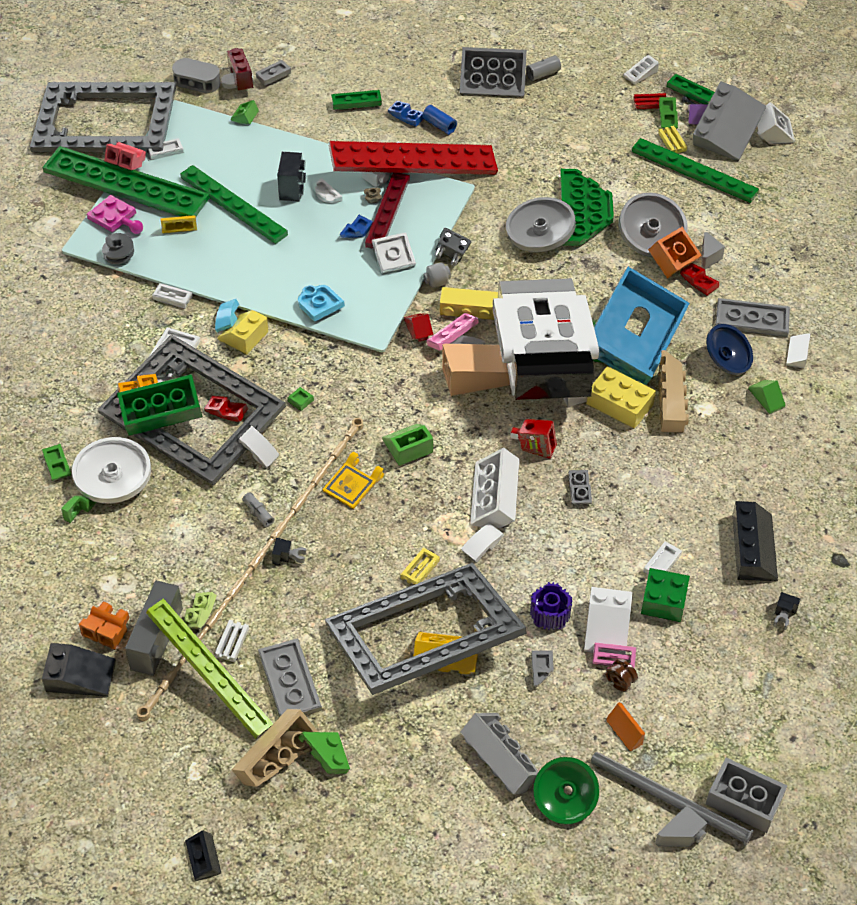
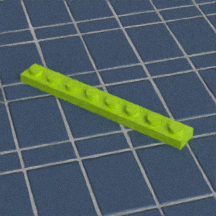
M164 598L147 609L146 614L255 739L273 725L270 719Z

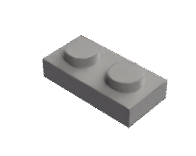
M281 60L255 72L256 78L266 86L291 74V68Z

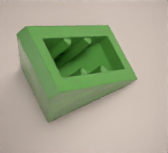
M763 380L749 386L748 390L769 414L785 408L786 405L778 380Z

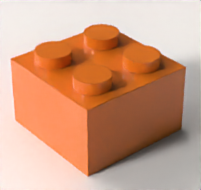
M683 227L658 240L648 249L667 279L702 256Z

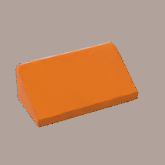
M617 703L606 721L628 750L633 751L643 745L645 732L623 704Z

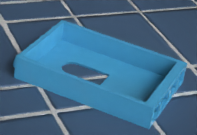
M628 266L594 325L599 347L598 360L618 372L647 385L660 363L661 351L667 349L690 303ZM638 307L644 308L650 316L640 337L624 328L632 312Z

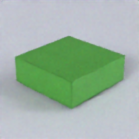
M299 387L287 397V401L302 411L314 401V396Z

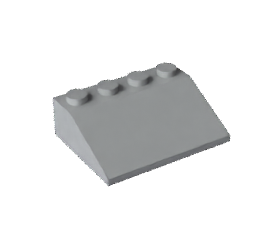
M462 47L460 94L524 97L527 50Z
M720 81L693 133V145L739 161L766 106L736 86Z

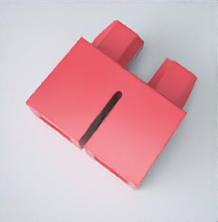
M120 142L116 145L107 144L104 161L134 170L142 167L146 152Z

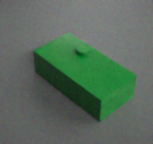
M192 374L117 393L128 436L203 417Z

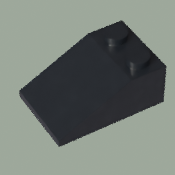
M50 643L42 676L45 691L108 697L116 659L72 644Z

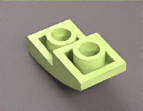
M213 592L196 593L193 607L186 609L184 622L190 629H198L204 625L213 609L216 594Z

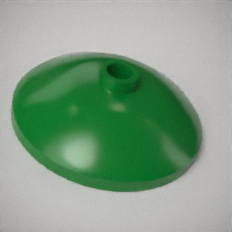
M560 757L546 763L538 772L533 788L534 799L539 810L547 818L560 824H573L587 818L596 808L600 796V786L594 771L585 762L573 757ZM567 786L572 788V793L569 795L565 793V787Z

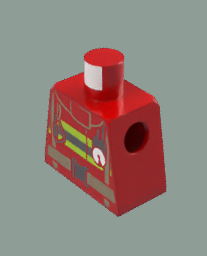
M526 419L521 428L513 427L511 430V438L520 440L523 451L548 459L552 458L557 446L553 421Z

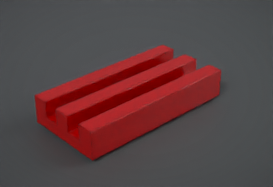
M666 93L634 94L635 109H659V98L666 97Z

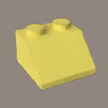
M254 310L238 315V319L233 327L224 330L217 337L218 340L247 355L268 333L267 317Z

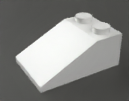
M591 587L584 652L594 653L595 643L627 646L632 592ZM598 648V652L626 655V651Z

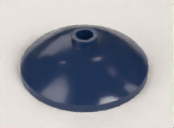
M718 324L708 332L706 345L709 356L721 370L729 374L740 375L750 369L753 363L752 347L740 330L729 324Z

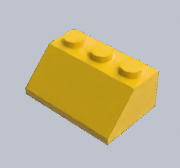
M418 632L415 639L413 657L462 637ZM478 654L438 669V671L450 672V670H458L460 674H471V672L476 671Z

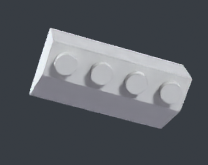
M505 448L475 463L470 525L484 527L490 523L495 528H502L515 521L519 458Z

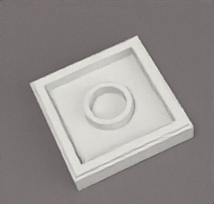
M406 232L372 240L382 274L416 266Z

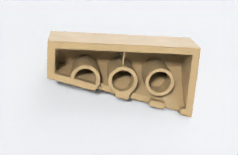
M666 350L661 351L658 369L661 432L684 433L685 425L689 423V414H685V410L687 411L688 400L684 399L687 393V386L683 385L686 379V372L682 371V363Z
M287 709L231 770L243 785L257 787L277 774L283 767L295 762L294 760L302 754L305 755L311 751L309 744L306 741L301 742L299 739L302 732L318 731L301 709Z

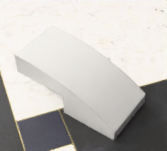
M253 426L239 438L238 442L253 453L252 457L266 469L279 457L276 449Z
M488 523L476 532L464 544L461 550L477 563L488 549L492 550L504 534Z

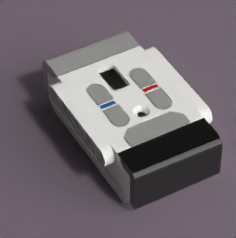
M572 278L499 281L498 298H493V315L502 362L507 364L512 395L515 396V400L591 397L594 377L592 359H598L599 347L586 295H576Z

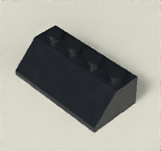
M735 501L732 519L737 580L778 581L772 514L756 502Z

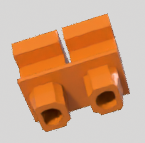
M103 601L98 608L92 606L87 619L83 618L79 623L81 635L93 641H99L100 644L115 650L127 632L126 624L129 620V614L127 611L119 609L116 615L111 614L113 611L112 606Z

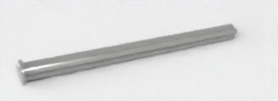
M599 752L593 754L591 758L592 764L680 810L689 806L707 824L742 841L744 846H747L754 830L751 829L749 831Z

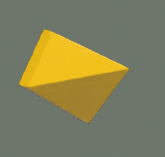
M196 216L160 218L162 233L197 230Z

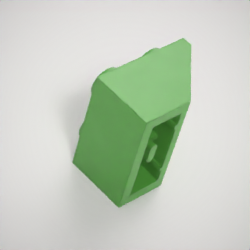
M414 424L382 437L383 442L399 466L433 453V437L426 426L422 424Z

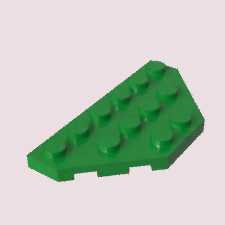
M561 168V200L572 208L576 221L574 233L562 246H581L613 223V194L609 190H603L600 184L593 179L583 176L580 170Z

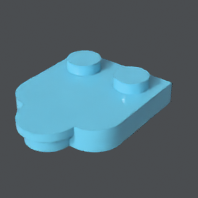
M327 285L305 286L298 297L299 307L314 322L345 306L344 300Z

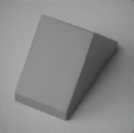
M704 232L701 267L704 269L722 260L725 246L708 232Z

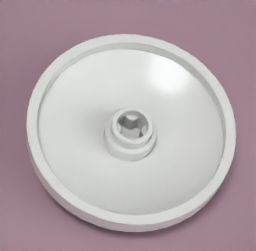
M121 437L104 438L87 445L77 455L72 466V476L78 491L86 498L99 503H118L134 497L147 485L151 475V463L146 450L135 441Z

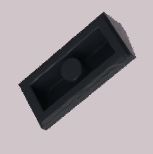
M202 830L185 840L194 880L198 881L221 874L211 833Z

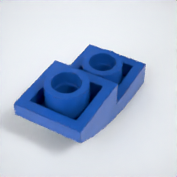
M396 101L388 109V113L412 126L417 127L423 120V112L411 109L409 103Z

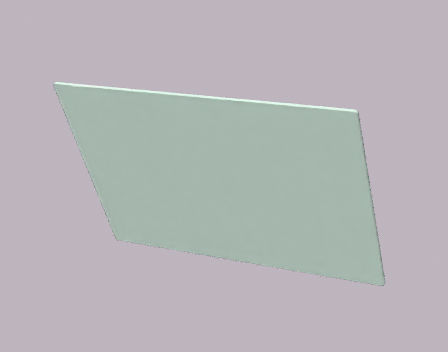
M174 100L165 141L179 138L184 153L151 160L149 153L146 152L142 167L134 170L196 189L181 179L180 176L181 172L194 165L288 230V236L274 244L210 198L196 216V231L162 233L160 218L180 216L103 192L92 209L112 195L134 207L136 214L130 220H139L143 224V231L139 234L132 233L130 228L124 224L113 232L126 234L132 239L134 245L132 258L122 264L108 263L103 257L102 247L105 243V238L113 233L90 221L87 216L62 248V252L65 255L152 282L190 291L194 295L220 303L237 299L239 303L237 308L246 311L254 310L266 317L378 352H385L424 282L423 274L426 273V267L433 265L437 258L435 257L437 252L435 248L440 240L439 236L443 228L450 230L454 228L474 192L475 186L434 173H402L410 175V181L388 236L407 233L416 266L382 274L374 249L365 247V241L369 232L364 237L342 238L340 233L348 223L352 224L359 214L374 221L392 174L385 184L378 187L381 189L380 195H382V199L377 203H369L365 200L366 194H364V190L376 187L362 178V172L333 171L328 143L251 122V124L233 122L230 115ZM282 151L302 153V158L306 161L305 170H303L306 173V183H303L304 194L300 196L299 202L279 200L277 173ZM321 178L325 180L342 196L343 201L325 203L319 200L315 191L317 181ZM327 285L344 300L345 306L314 322L299 307L298 297L305 286Z

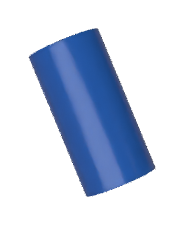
M428 105L424 109L422 114L424 120L448 135L455 131L457 120L433 105Z

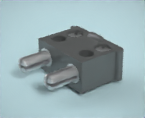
M443 228L439 236L440 240L435 248L437 250L435 257L440 252L438 256L440 258L443 253L453 258L451 265L456 266L458 261H461L472 241L448 228Z

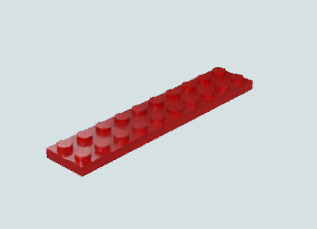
M329 141L328 145L333 171L496 175L498 172L492 145Z

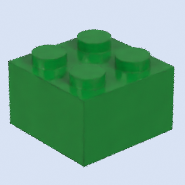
M650 568L641 614L681 622L690 576Z

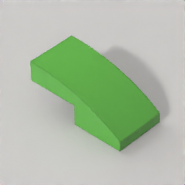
M676 97L659 98L661 128H671V126L678 128Z
M61 444L42 449L52 481L71 475Z

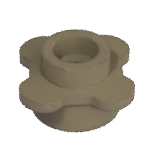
M378 187L365 189V200L372 204L379 202L382 199V195H380L381 189Z

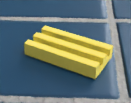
M671 126V129L668 127L665 130L659 129L658 134L668 150L675 153L687 151V145L675 126Z
M423 547L400 574V578L402 580L406 579L407 583H413L414 585L422 582L438 564L440 557ZM425 555H428V556L424 559V561L419 564V566L417 567V569H416V570L413 572V574L410 576V575H409L410 572L416 567V565L421 561V559H422Z

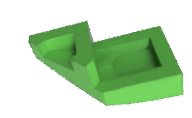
M74 496L61 508L64 520L71 523L81 510L89 512L97 502L85 496Z

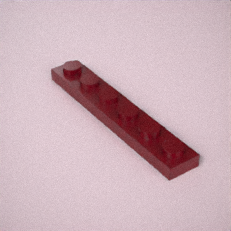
M402 173L392 174L365 241L366 248L374 249L372 240L388 236L410 181V175Z

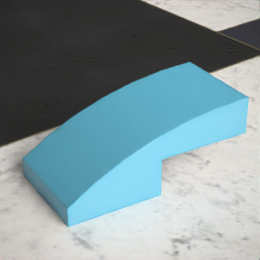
M237 299L220 305L215 323L217 333L233 327L238 319L234 313L239 306Z

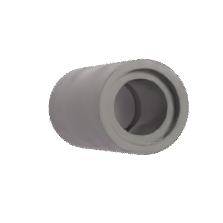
M556 55L526 66V74L531 81L561 70V62Z

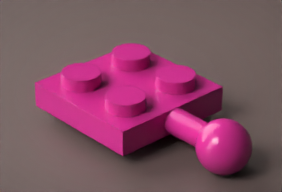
M112 195L108 196L87 213V218L112 233L122 224L128 226L134 234H139L143 231L141 221L130 220L136 214V209Z

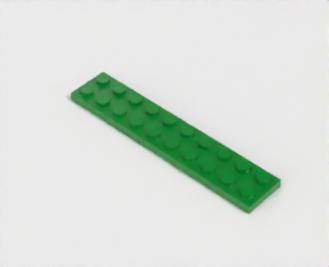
M61 146L58 147L42 167L44 173L180 217L197 216L209 200V193L137 170H129Z

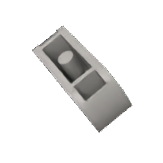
M182 58L177 60L172 66L174 82H176L178 87L203 93H212L220 87V73L217 65Z

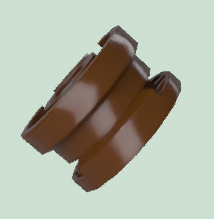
M618 658L613 662L612 666L606 669L605 676L609 682L612 681L614 683L613 687L621 692L627 691L631 683H635L638 680L636 670L624 659Z

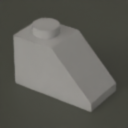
M686 806L657 834L655 844L663 847H691L695 842H701L706 836L707 822L689 806Z

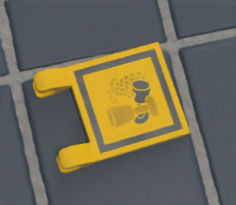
M355 452L349 455L344 465L322 489L323 492L352 509H355L371 488L384 477V469L380 466L373 470L371 476L356 469L354 466L359 463V455Z

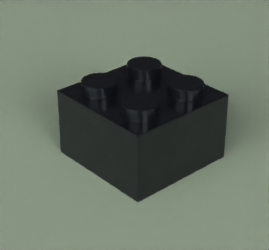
M281 152L277 173L279 200L299 202L300 196L304 194L303 183H306V173L303 170H305L306 161L303 160L302 153Z

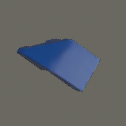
M359 214L352 224L348 223L340 233V237H364L370 231L373 221Z

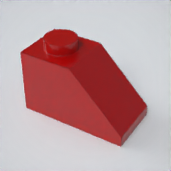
M418 313L404 317L412 339H418V342L428 340V336L434 335L429 314Z

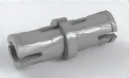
M253 493L245 494L242 501L250 508L251 514L257 517L264 527L271 526L274 518L268 513L266 506L259 502Z

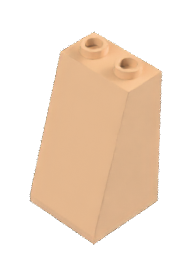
M442 345V370L451 396L510 385L507 364L502 362L499 345Z

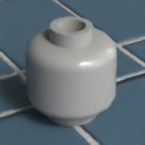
M437 263L427 266L423 277L426 284L429 283L432 288L446 285L449 279H451V273L447 265Z

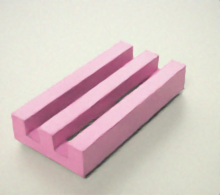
M595 643L592 664L612 666L614 661L597 659L598 657L631 660L630 664L635 667L636 647ZM598 648L631 652V655L598 652Z

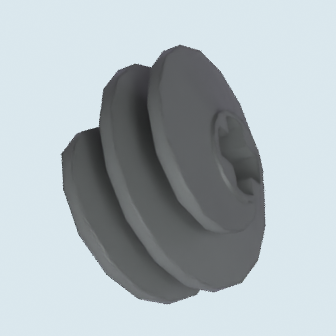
M122 233L108 235L102 247L104 259L111 264H122L130 260L134 254L132 239Z

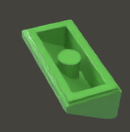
M251 100L240 104L231 117V121L251 124L259 112L255 101Z

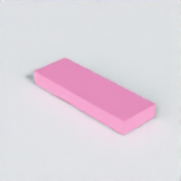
M464 313L427 340L428 346L439 351L442 350L443 344L452 343L479 323L478 318Z

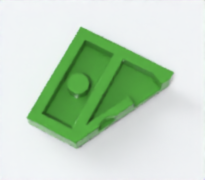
M338 732L301 733L299 739L301 742L306 741L313 749L311 754L321 763V766L328 774H347L350 767Z

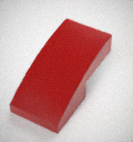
M692 263L680 271L682 277L689 284L707 296L719 288V281L707 276L706 270Z
M212 395L204 410L214 416L240 422L246 414L248 407L246 403L230 402L228 397Z

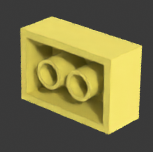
M607 366L590 387L586 404L635 429L654 405L656 390Z

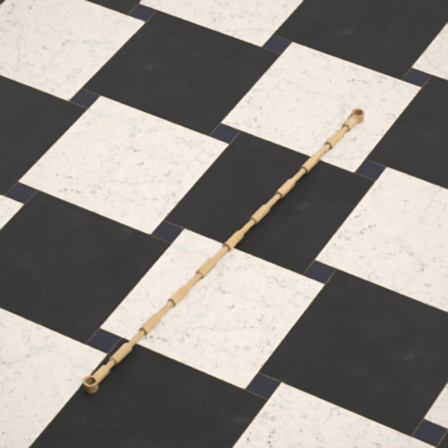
M354 418L352 420V426L345 434L344 440L340 441L331 453L329 460L311 480L309 487L293 504L289 514L270 535L269 541L250 562L249 568L227 593L226 599L204 624L205 627L197 636L200 641L221 617L222 611L230 600H233L238 594L247 577L266 556L265 553L275 542L276 538H279L286 529L287 523L300 510L307 500V496L325 476L332 462L345 449L346 443L353 438L357 431L363 429V420L361 418ZM181 655L182 658L174 669L167 674L158 686L157 692L150 697L144 706L137 709V716L140 721H147L150 718V711L159 701L160 695L167 690L176 678L177 672L185 663L186 659L183 655Z

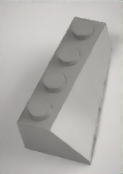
M475 713L460 731L465 737V742L478 752L479 758L491 767L492 773L503 781L505 788L510 793H526L535 782L538 770L527 754L519 751L520 744L517 740L510 738L508 735L510 730L507 725H501L499 722L501 717L498 713Z

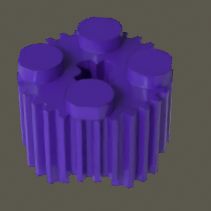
M548 582V584L543 585V588L539 587V589H536V592L532 593L531 619H533V624L538 628L544 627V629L548 628V630L550 628L553 630L554 628L558 630L563 629L566 626V622L570 619L572 597L569 595V592H566V589H562L559 583L554 584L552 582L550 584Z

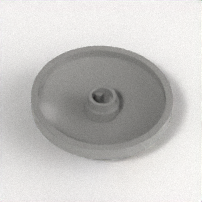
M642 193L632 197L622 208L618 221L621 236L627 245L637 253L647 257H652L648 249L658 240L681 227L684 228L686 233L688 229L687 220L682 209L670 198L657 193Z
M550 197L534 198L518 205L510 213L506 222L507 235L511 243L517 248L528 252H545L563 245L570 239L576 227L572 208L564 201Z

